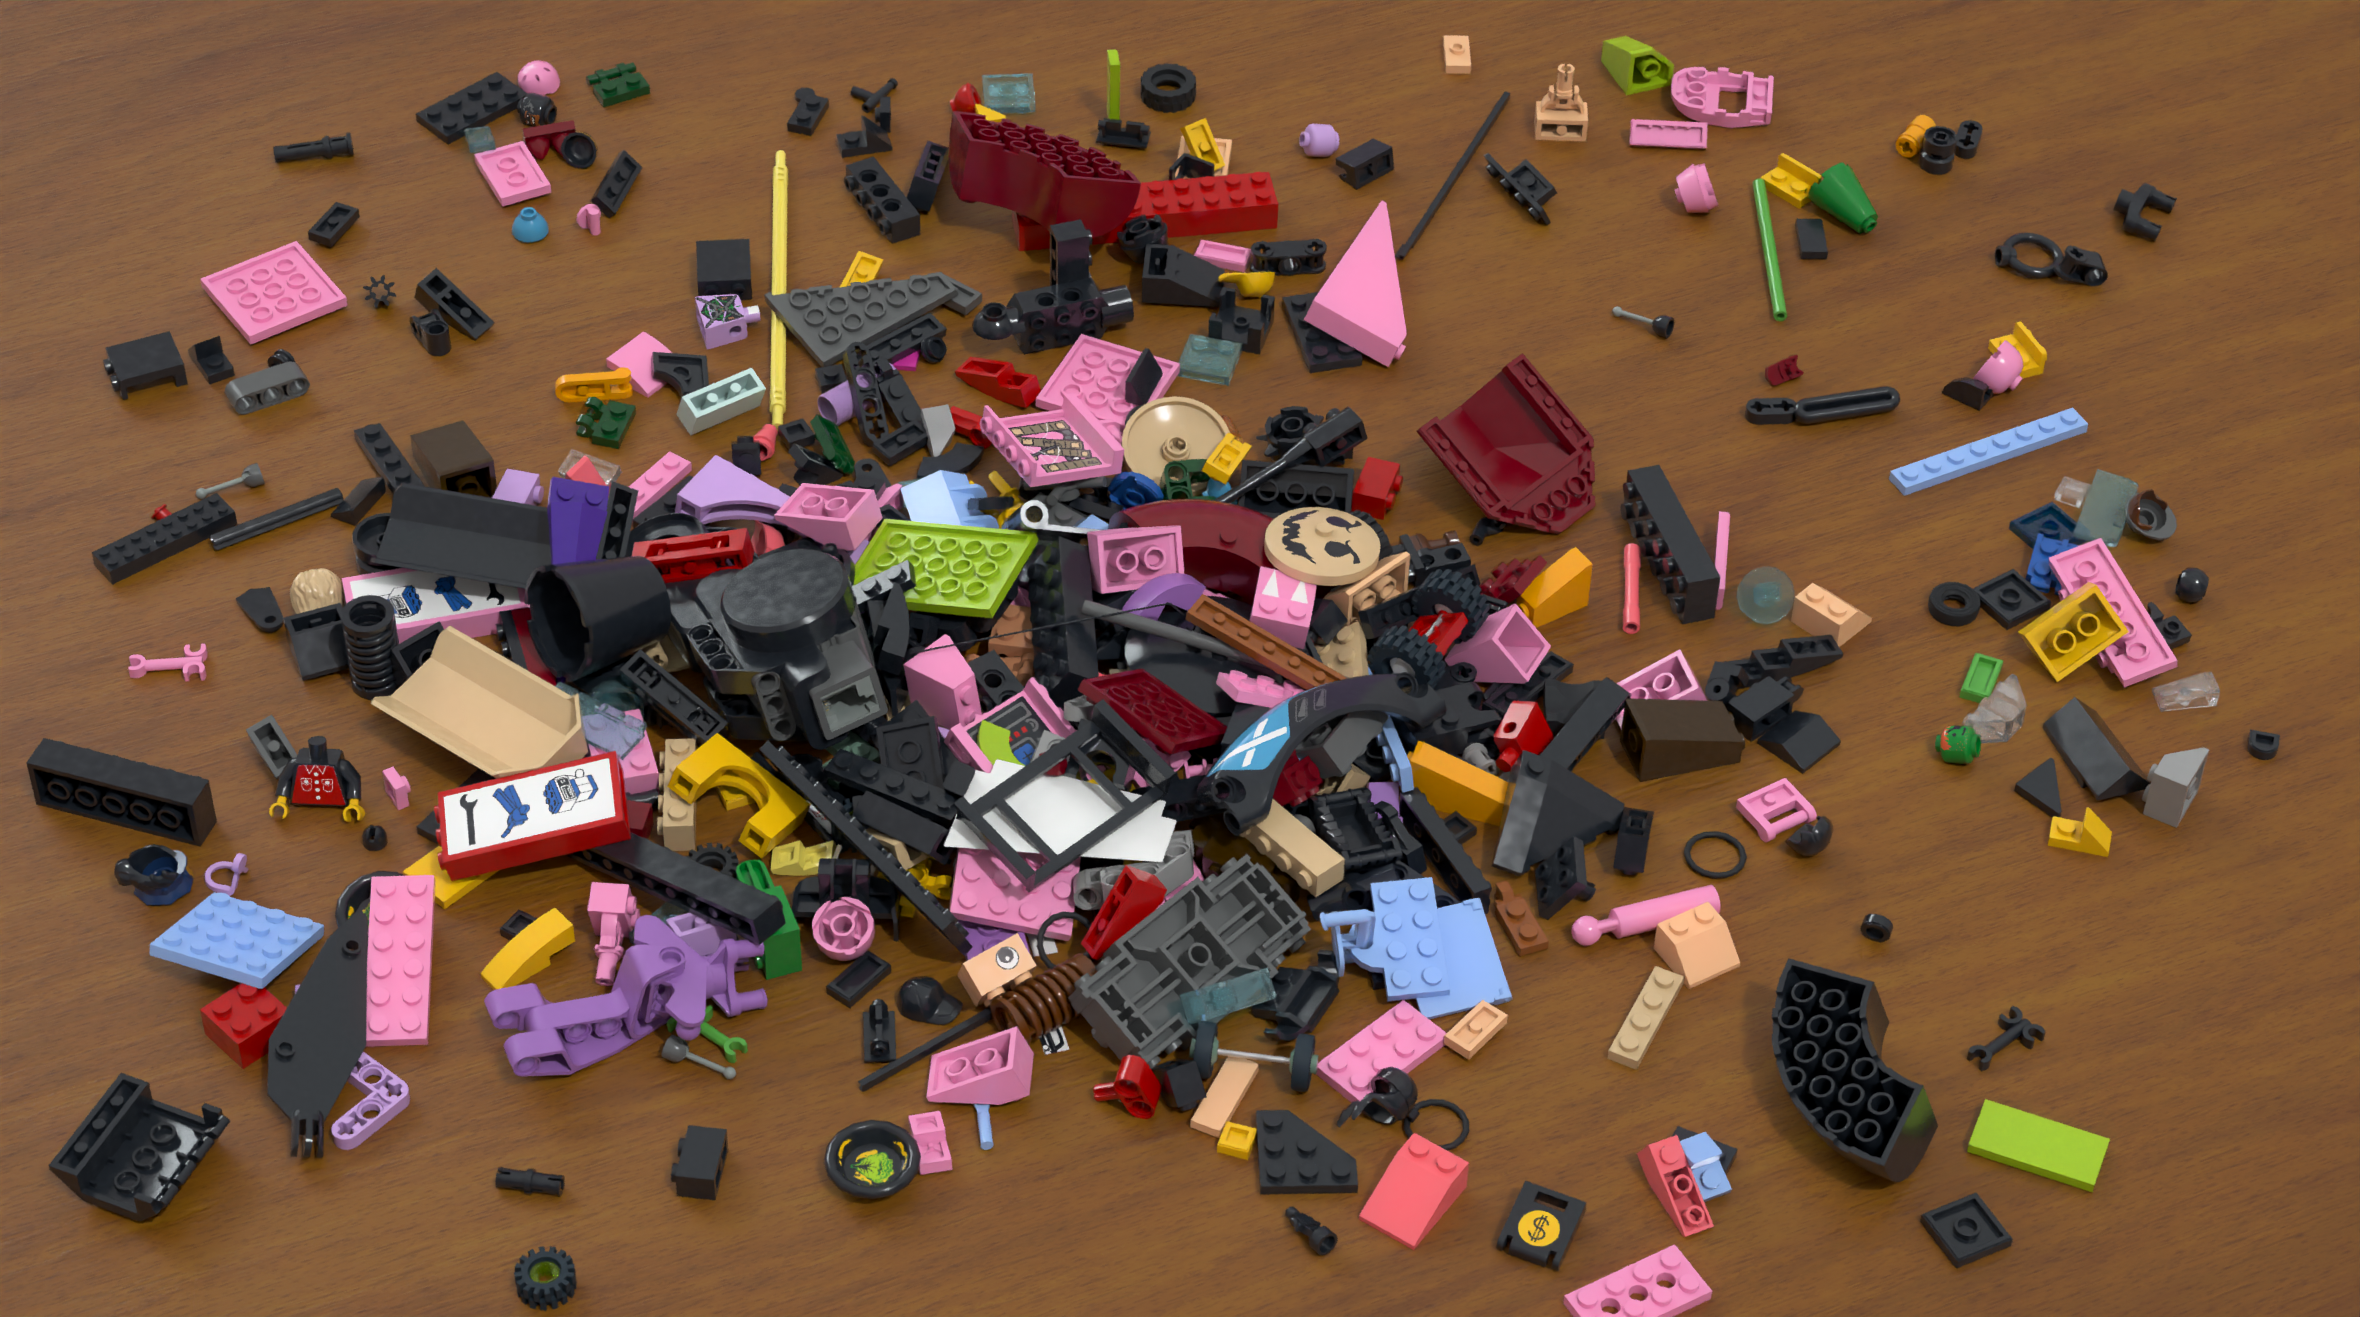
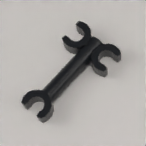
M2012 1006L2009 1012V1017L2012 1019L2007 1018L2003 1014L1999 1015L1998 1025L2006 1031L1986 1046H1972L1968 1051L1967 1060L1971 1061L1976 1057L1982 1058L1979 1070H1987L1992 1056L2020 1036L2022 1045L2028 1049L2033 1048L2035 1041L2031 1036L2036 1037L2042 1042L2046 1033L2045 1029L2040 1025L2031 1024L2028 1019H2022L2023 1014L2021 1010Z

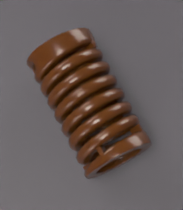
M1081 953L1076 954L1074 957L1065 960L1062 964H1057L1052 969L1046 970L1043 974L1026 981L1023 985L1016 986L1012 991L1005 992L1002 997L994 998L991 1001L990 1008L998 1031L1002 1032L1018 1027L1029 1045L1031 1040L1040 1039L1042 1034L1047 1035L1052 1029H1058L1062 1024H1068L1072 1018H1079L1081 1013H1077L1071 1005L1072 1002L1067 997L1076 990L1073 984L1086 973L1091 977L1097 973L1096 966L1085 955ZM1001 1012H1003L1007 1025L1002 1020Z

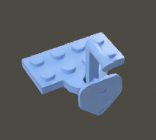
M1432 877L1371 883L1370 891L1374 912L1360 909L1341 912L1333 911L1327 914L1324 912L1320 913L1323 929L1327 931L1331 927L1332 951L1335 954L1339 977L1344 976L1345 964L1356 962L1361 968L1370 972L1383 973L1387 1001L1450 994ZM1352 925L1349 934H1341L1340 926Z

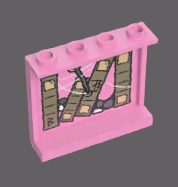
M1074 393L1064 394L1061 410L999 418L988 405L984 406L983 417L980 420L982 433L988 437L995 448L1000 451L1007 462L1013 466L1019 476L1030 487L1121 474L1125 449Z

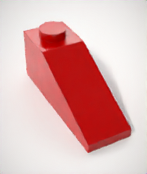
M1125 865L1082 940V946L1093 959H1100L1115 941L1158 908L1164 900L1167 888L1155 875Z

